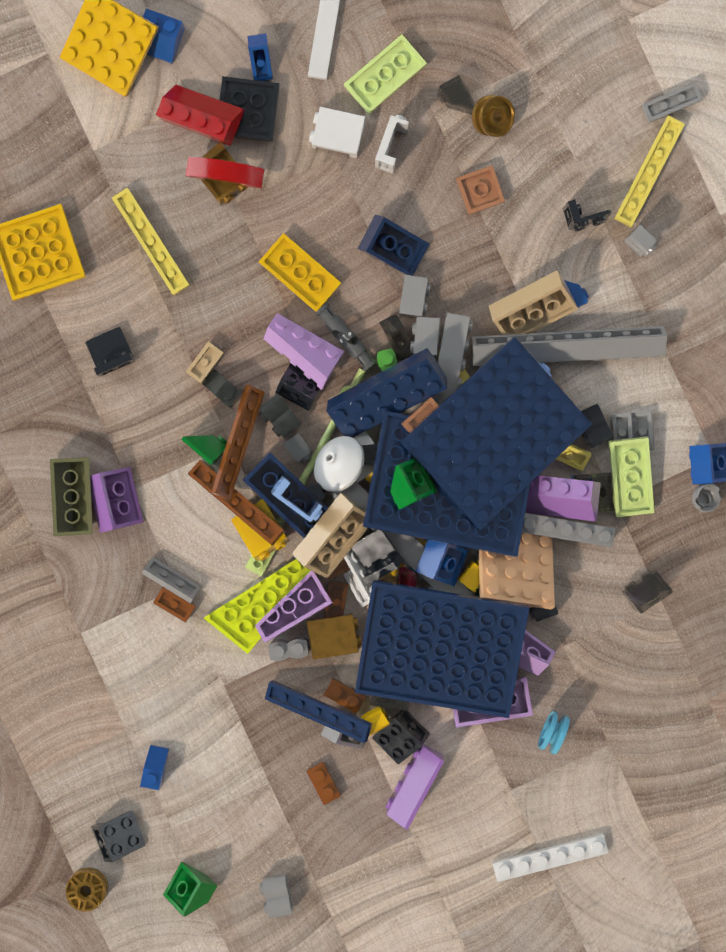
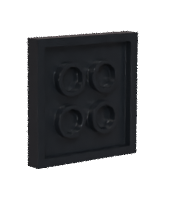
M222 76L219 100L245 110L234 137L273 142L280 88L279 83Z

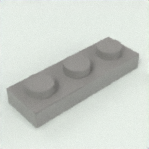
M696 82L644 103L641 107L649 124L699 103L703 98Z
M154 557L151 558L142 571L143 575L190 604L201 589V586Z

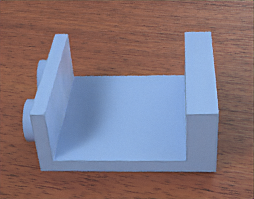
M282 476L271 490V493L309 522L313 519L316 521L323 512L321 510L323 506L316 501L308 513L304 512L282 495L290 484L289 480Z

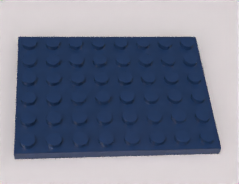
M513 337L400 443L478 530H481L587 430L592 423L517 338Z
M384 411L362 527L518 557L530 484L481 530H478L431 476L430 478L437 492L399 510L390 491L395 467L398 464L414 459L400 443L409 434L402 425L409 415Z
M373 580L355 693L509 718L530 607L524 604L482 599L481 597Z

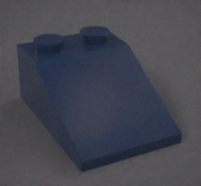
M375 215L357 249L405 275L413 276L429 243L389 219Z

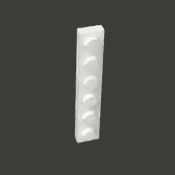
M601 833L493 861L492 864L497 882L608 854L604 834Z

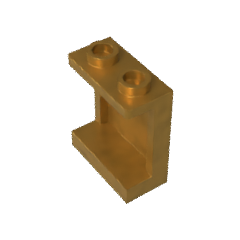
M221 142L201 157L235 162ZM206 178L205 180L200 179L220 205L230 203L237 192L240 191L241 193L248 188L237 183Z
M353 613L317 620H307L313 660L358 653V648L362 647L361 638L356 636L355 630L359 628L358 619L353 617Z

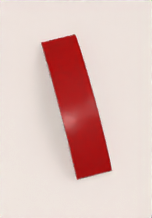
M188 157L185 176L203 180L206 178L237 183L247 187L262 189L265 169L219 159Z

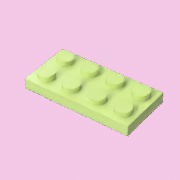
M401 34L346 81L344 87L369 115L421 71L427 63Z
M638 437L609 441L615 517L654 513L649 438Z

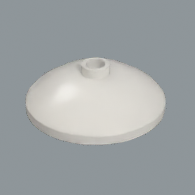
M340 436L324 445L318 453L314 464L315 479L323 489L330 492H339L348 488L357 480L364 465V451L361 444L351 437Z

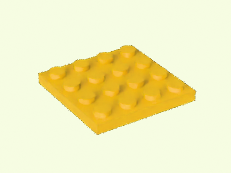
M84 0L59 58L126 97L159 26L115 0Z
M62 204L0 224V265L12 301L86 278Z

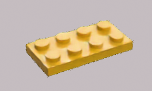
M284 233L259 261L266 270L315 312L326 303L342 284Z

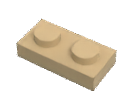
M208 341L186 370V373L202 384L224 353Z

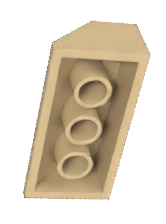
M558 270L489 305L492 320L503 335L533 333L578 310Z
M340 493L292 554L305 568L328 578L368 529L362 527L365 509Z

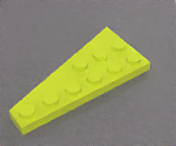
M295 559L211 612L204 619L248 654L261 639L255 625L311 570L305 568L298 559Z

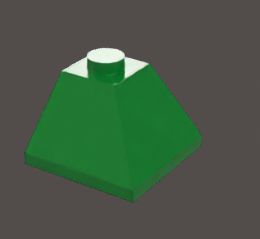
M215 435L183 436L181 439L210 465H215L223 456L227 441L220 435L218 437Z
M415 458L398 464L395 467L390 492L399 510L437 492L429 474Z
M181 862L163 896L182 916L186 917L209 902L217 885L206 874Z

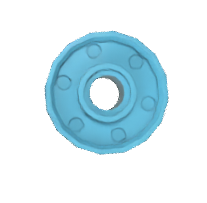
M551 711L548 715L538 741V748L544 750L550 743L549 752L553 755L557 754L560 750L570 723V718L565 715L557 722L558 712Z

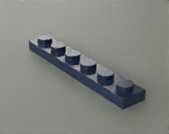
M274 680L269 681L265 700L365 743L368 741L372 723Z

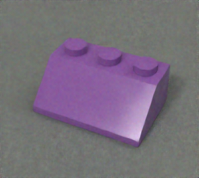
M130 467L90 476L91 499L100 533L143 523Z

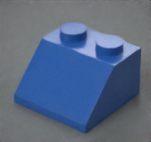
M146 8L143 17L159 26L147 55L173 64L185 26L178 19Z
M726 443L689 446L692 484L726 482Z
M428 540L423 555L418 562L416 572L455 587L469 550L448 543Z

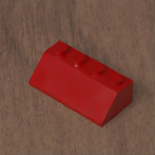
M176 84L162 97L156 116L164 122L231 146L245 110Z

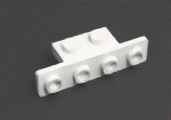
M351 548L344 557L350 570L343 575L362 608L369 604L372 583L366 585L362 580L366 574V568Z

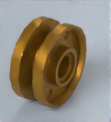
M486 95L481 97L473 108L472 122L476 131L481 135L501 137L507 134L514 124V107L506 97Z
M91 867L82 868L76 871L67 882L65 888L66 899L76 910L82 912L92 911L98 908L106 898L108 881L105 875L98 869ZM83 886H89L91 893H85Z

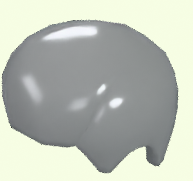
M713 483L701 484L696 487L692 493L694 507L703 513L714 511L722 499L719 494L720 488Z

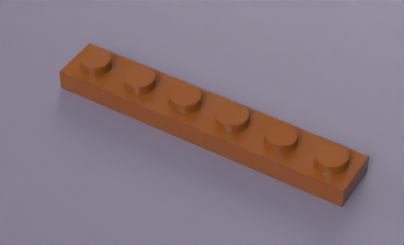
M245 385L211 491L212 494L226 500H231L265 393L252 385Z
M199 460L189 471L188 475L270 545L273 546L285 532L235 488L231 500H226L212 494L211 491L217 473L203 461Z

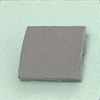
M652 412L612 414L613 440L648 437L649 449L654 450Z

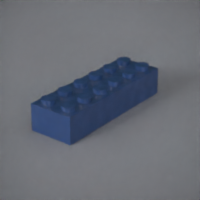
M426 348L329 399L326 412L343 436L353 438L382 423L384 411L401 413L446 390L447 377L429 349Z
M270 452L242 479L303 538L307 536L328 509L322 501ZM282 476L290 482L282 495L304 512L308 513L316 501L323 506L321 508L323 512L316 521L313 519L309 522L271 493V490Z

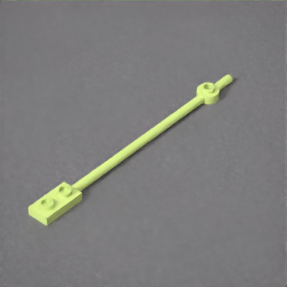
M359 368L350 386L343 387L339 394L360 384L366 372ZM333 420L330 421L299 479L304 485L314 469L318 453L328 443L336 428ZM279 516L277 522L281 528L285 520ZM276 550L271 552V555L263 561H257L251 555L245 568L262 576Z

